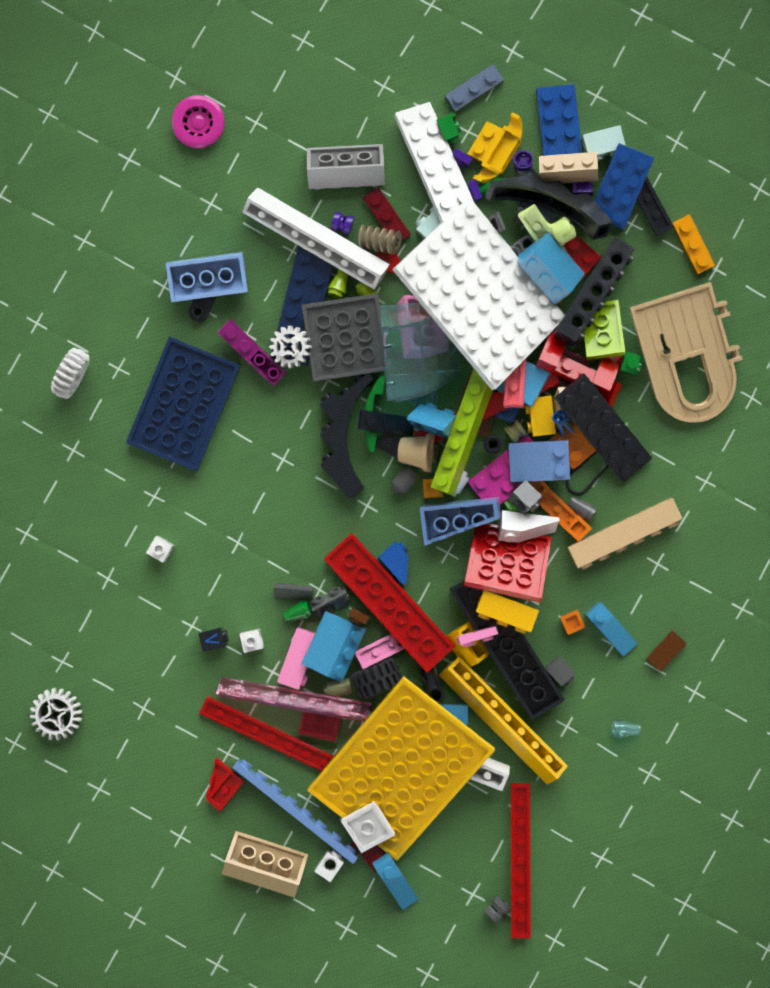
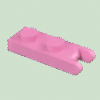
M390 634L357 650L355 656L361 668L365 669L405 648L402 645L400 646L397 639Z

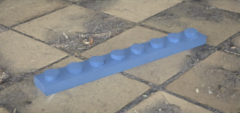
M237 760L232 767L352 864L357 860L358 854L354 846L349 843L348 845L341 841L342 837L334 831L333 833L326 829L327 825L319 819L317 821L311 817L312 813L304 807L302 809L298 807L295 799L289 795L287 797L283 795L280 787L274 783L272 785L266 781L267 777L259 771L257 773L251 769L252 765L246 760Z

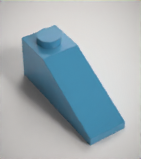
M598 601L585 613L589 620L622 656H625L638 644L601 602Z
M386 853L372 863L402 910L418 900V897L389 853Z

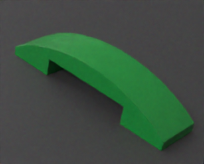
M381 375L373 386L365 410L373 411L375 395L383 396L385 376ZM364 430L368 447L372 453H375L377 433Z

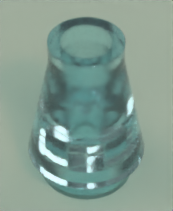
M620 719L612 721L611 734L616 736V738L639 736L641 733L640 724Z

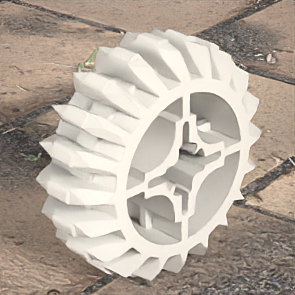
M72 348L65 354L56 370L51 385V390L56 396L68 399L73 395L85 376L84 374L90 361L88 354L76 348Z
M53 688L51 693L49 690H46L44 695L39 694V700L33 701L37 707L30 708L31 711L35 712V714L30 715V718L36 719L32 726L38 724L39 727L35 731L43 730L42 737H45L48 733L49 740H52L54 735L56 740H60L61 735L64 739L67 738L68 733L71 735L74 733L73 728H79L75 721H82V718L77 716V714L82 713V710L76 709L81 704L80 702L76 704L73 702L77 697L74 696L70 699V691L63 695L64 689L62 688L58 694L56 688ZM53 699H59L65 702L67 706L60 707ZM48 702V714L42 717V708ZM55 710L56 712L64 710V712L60 713L59 716H52L49 718V716H51L55 712ZM70 712V721L65 727L63 724L65 722L64 715ZM52 721L59 729L50 728L45 722Z

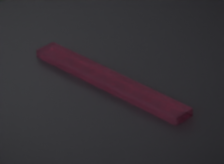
M221 677L217 689V696L361 722L367 720L371 710V703L225 677Z

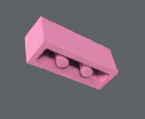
M297 627L280 672L278 683L297 690L300 689V686H305L308 678L305 672L308 667L301 663L315 635L314 632Z

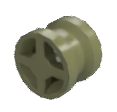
M517 419L513 425L505 427L506 432L515 443L519 442V438L528 435Z

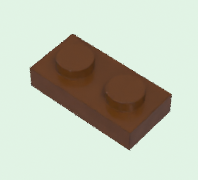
M355 607L349 613V616L352 617L351 621L360 626L362 623L366 625L370 615Z

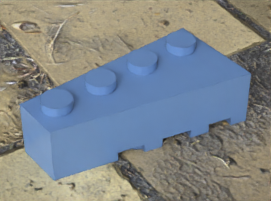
M499 497L422 505L420 507L424 546L499 519L501 517Z

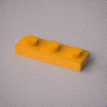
M690 214L673 222L674 230L696 274L698 275L714 267L715 264Z

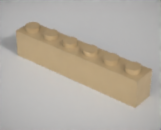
M669 498L588 536L580 542L567 546V549L576 568L581 567L583 570L592 566V561L599 559V561H603L609 558V553L613 551L620 553L626 550V545L632 542L636 545L645 541L644 537L649 534L653 537L662 533L661 529L666 526L670 529L679 525L678 521L683 518L674 499Z

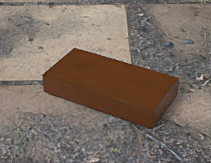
M671 630L646 659L659 671H662L687 643Z

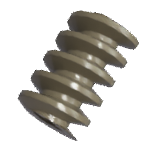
M366 225L360 227L358 234L359 246L362 249L375 250L376 252L382 251L389 254H395L398 251L402 239L400 231H397L395 234L394 230L391 229L388 233L386 228L380 231L379 227H376L374 230L373 226L366 228Z

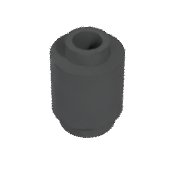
M409 467L402 469L390 482L393 485L391 489L398 495L401 493L405 495L417 482L418 475Z

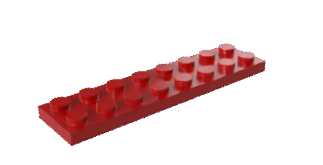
M353 533L323 558L426 672L431 670L456 647Z

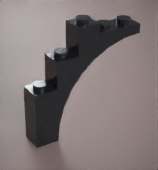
M533 169L517 171L513 178L491 181L485 196L489 201H519L551 210L562 217L568 218L591 240L607 237L614 223L588 193L572 195L561 181L545 183Z
M369 373L366 376L361 374L355 380L356 384L353 387L347 386L342 390L340 398L335 393H327L320 399L322 401L320 406L334 421L332 425L329 422L321 429L322 433L320 436L332 448L334 453L331 454L329 452L321 459L323 463L320 465L350 500L365 487L357 477L350 461L347 448V430L355 403L362 392L374 380Z

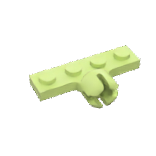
M535 204L518 214L519 219L535 242L549 232L565 250L563 245L576 237L575 228L572 224H569L571 221L568 218L563 217L555 223L549 224Z

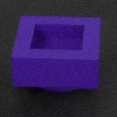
M457 148L453 153L459 167L469 168L473 158Z
M476 180L468 182L467 187L474 203L480 202L482 195Z
M592 181L572 183L573 195L583 193L593 195Z

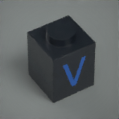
M223 627L198 633L203 652L227 646V641H229L227 630L223 631Z

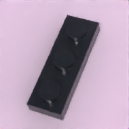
M646 177L636 201L657 237L674 228L648 177Z
M360 410L358 429L412 437L414 426L407 420L408 417L367 410Z

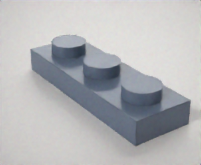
M493 64L446 94L445 97L456 113L501 84L504 79Z

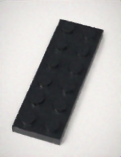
M584 373L554 398L622 483H625L652 459L650 454Z

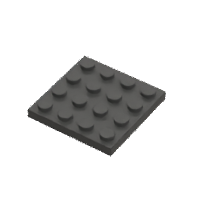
M378 294L302 305L306 337L311 339L307 343L312 346L308 350L311 354L310 363L313 382L389 370Z

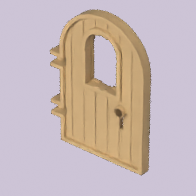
M711 282L629 307L654 397L666 413L685 422H702L712 419L728 406L736 389L737 377L734 362L743 360L742 356L739 355V345L729 347L721 319L730 316V312L726 308L727 301L716 302ZM719 308L720 314L715 315L713 309ZM659 334L663 335L665 346L668 348L666 354L663 353L664 347ZM731 352L732 358L727 359L726 353ZM700 355L710 390L708 397L703 402L692 404L683 396L674 363L684 361L688 357L693 358Z

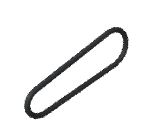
M595 451L580 465H578L572 472H570V477L587 461H589L595 454H597V451ZM606 465L583 491H573L569 486V480H566L567 489L577 495L585 493L609 466Z

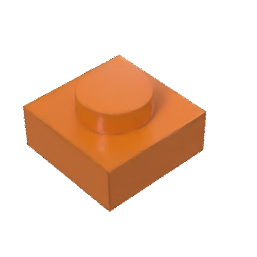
M578 610L560 617L567 635L585 628Z

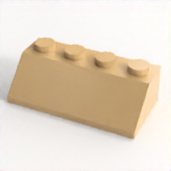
M235 831L222 874L295 898L308 854Z

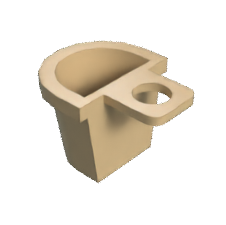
M428 433L426 436L402 437L398 446V461L422 468L424 472H431L432 463L437 462L438 444H434L435 434Z

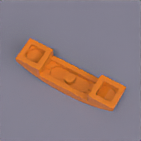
M544 481L529 482L542 495L538 501L540 506L551 517H559L558 524L575 540L580 542L592 528L560 499Z

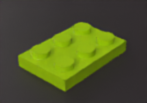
M618 300L606 301L600 312L595 311L593 314L595 320L589 328L585 327L583 333H585L584 341L587 360L626 355ZM582 305L584 311H590L587 305Z

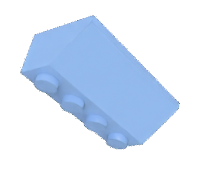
M243 252L171 261L165 264L171 302L248 292Z

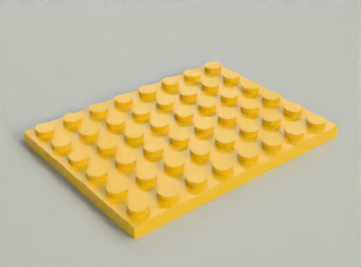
M403 676L312 782L307 791L342 818L375 801L395 832L394 836L377 845L398 861L491 756L495 748Z

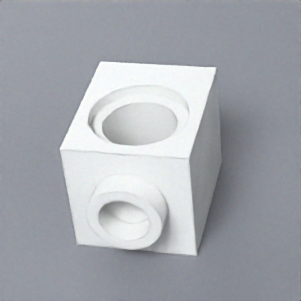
M155 536L146 553L163 563L166 562L175 545L160 536Z
M260 628L240 633L244 653L264 648Z
M328 849L315 867V872L331 882L344 863L342 855L334 849L333 851ZM327 860H333L336 863V866L333 868H328L325 865V862Z

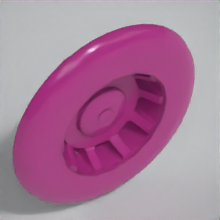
M195 95L185 98L176 106L171 124L176 138L182 144L200 149L214 144L220 138L224 130L225 118L221 107L213 99L202 95Z

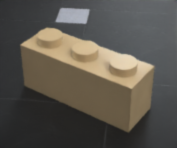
M597 152L539 156L540 178L545 183L561 181L562 183L598 181Z

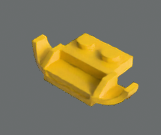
M513 112L510 115L509 125H504L503 128L486 121L467 153L468 156L482 163L481 166L483 168L478 175H474V179L487 183L496 179L500 174L503 175L522 143L523 127L521 117Z

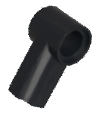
M436 665L428 672L421 669L420 674L426 694L430 697V693L433 690H438L441 693V697L436 702L438 704L441 703L444 699V693Z

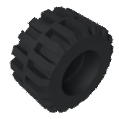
M389 658L355 672L350 679L358 698L367 699L394 688L401 680L402 675L395 659Z

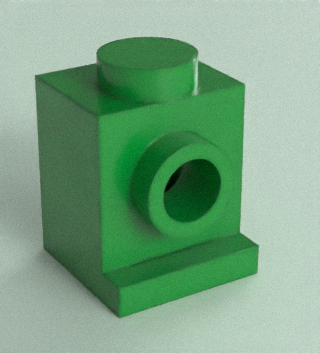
M454 112L436 119L445 142L447 141L450 145L461 141L459 137L461 128L458 121L454 122L456 116Z
M626 351V355L622 356L618 372L637 377L642 366V358H640V355Z

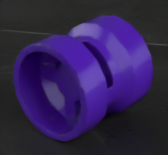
M521 150L515 154L514 169L516 172L533 168V156L529 151Z
M336 211L331 224V230H339L343 234L349 235L354 217L350 215L346 217Z

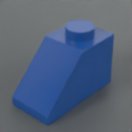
M395 541L378 557L404 586L407 583L408 555L406 552L408 549L402 542L398 544Z

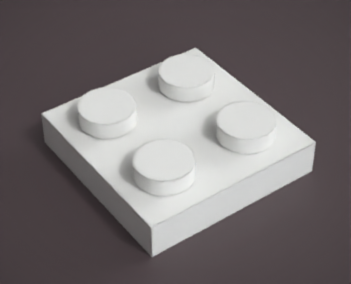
M375 801L341 820L361 853L391 838L395 834Z

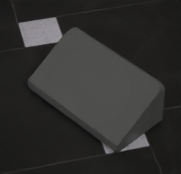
M276 583L274 585L275 598L312 601L314 587Z

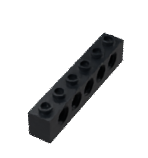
M615 236L554 331V336L571 347L576 342H581L585 336L583 330L585 327L589 328L595 320L593 314L595 311L600 312L605 302L602 300L605 295L610 296L615 288L612 284L615 280L619 282L624 274L623 267L625 265L629 266L635 257L631 255L635 248ZM611 259L618 260L619 265L613 264ZM601 274L608 275L609 280H604ZM596 289L600 296L593 295L591 290ZM582 305H587L590 311H584ZM572 320L578 321L580 327L573 326Z

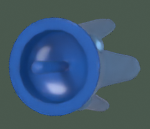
M563 410L556 411L552 419L560 435L564 437L563 426L570 433H574V429L569 421L572 422Z

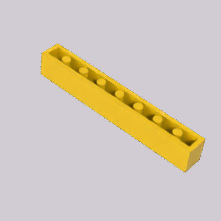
M460 657L453 660L439 674L547 785L557 780L568 767Z

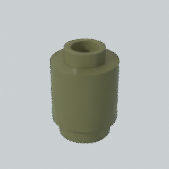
M349 678L343 679L342 682L338 680L326 682L327 686L324 687L326 698L330 697L331 701L347 697L353 693Z

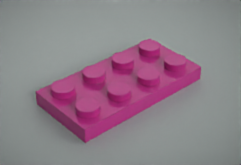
M527 435L517 443L533 442V440ZM509 449L468 481V484L480 499L499 497L500 504L507 500L523 483L510 482Z

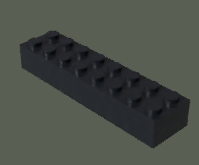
M465 579L449 588L475 631L496 626L498 634L493 635L494 639L483 643L532 721L565 701L523 633L515 631V626L510 624L507 627L497 624V620L490 617L489 620L478 617L479 613L475 610L483 590L464 586Z

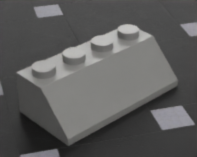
M383 144L307 148L308 189L319 190L322 188L338 189L341 187L357 188L360 186L376 187L385 185Z

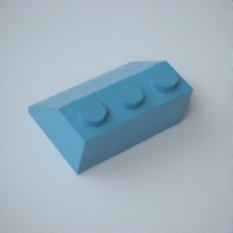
M549 232L518 254L519 265L555 305L568 296L585 275Z
M325 611L301 664L342 682L366 629L352 621Z

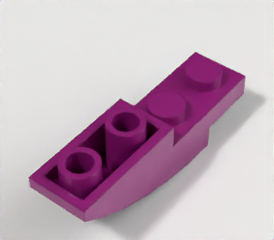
M231 319L217 332L272 386L287 373Z

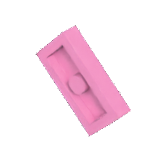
M491 626L457 636L456 639L459 645L463 644L464 647L475 645V641L482 639L483 642L494 639L493 635L498 634L496 626Z

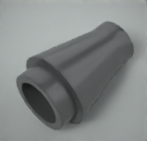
M575 496L568 503V506L587 522H590L597 512L594 505Z

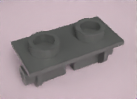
M344 585L334 587L323 596L315 597L310 602V605L316 617H323L325 611L329 613L333 611L330 606L331 604H334L335 608L338 609L348 604V601L351 599Z

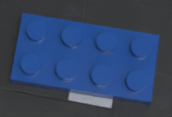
M575 84L536 88L543 156L582 153Z
M618 143L595 202L614 222L613 226L624 230L655 157L621 143Z

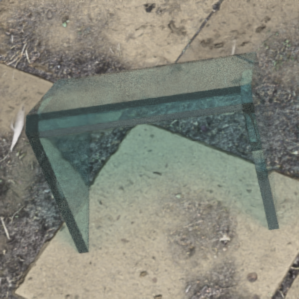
M420 303L380 306L383 346H391V348L383 349L384 364L388 365L385 366L387 401L400 402L426 396L462 375L461 352Z

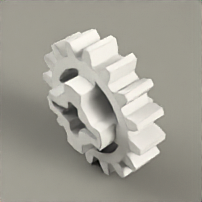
M288 326L287 329L281 327V333L275 332L277 337L270 339L274 342V345L269 346V348L274 349L271 356L277 357L275 362L282 361V367H285L288 363V368H293L294 364L296 367H299L300 361H307L305 356L311 355L307 352V349L312 348V346L307 345V342L311 339L304 337L306 335L305 331L300 332L299 327L293 330V326ZM288 334H294V335H295V336L292 337L291 339H290L289 337H286V335H288ZM288 343L293 344V345L291 346L293 350H288V349L290 348V346L288 345ZM292 355L295 359L288 360L286 357Z

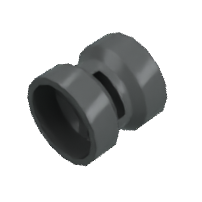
M499 896L493 899L492 905L484 909L486 914L496 923L502 920L504 913H508L511 910L510 906Z

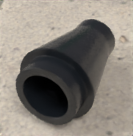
M489 435L485 438L483 446L488 453L495 454L502 449L503 443L499 436ZM490 441L495 442V448L489 447Z

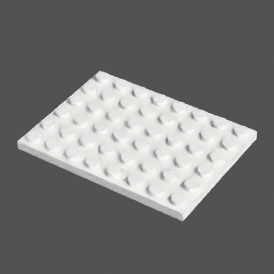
M470 197L392 269L492 390L496 389L559 325L565 316L557 304L555 305L519 265L518 256Z

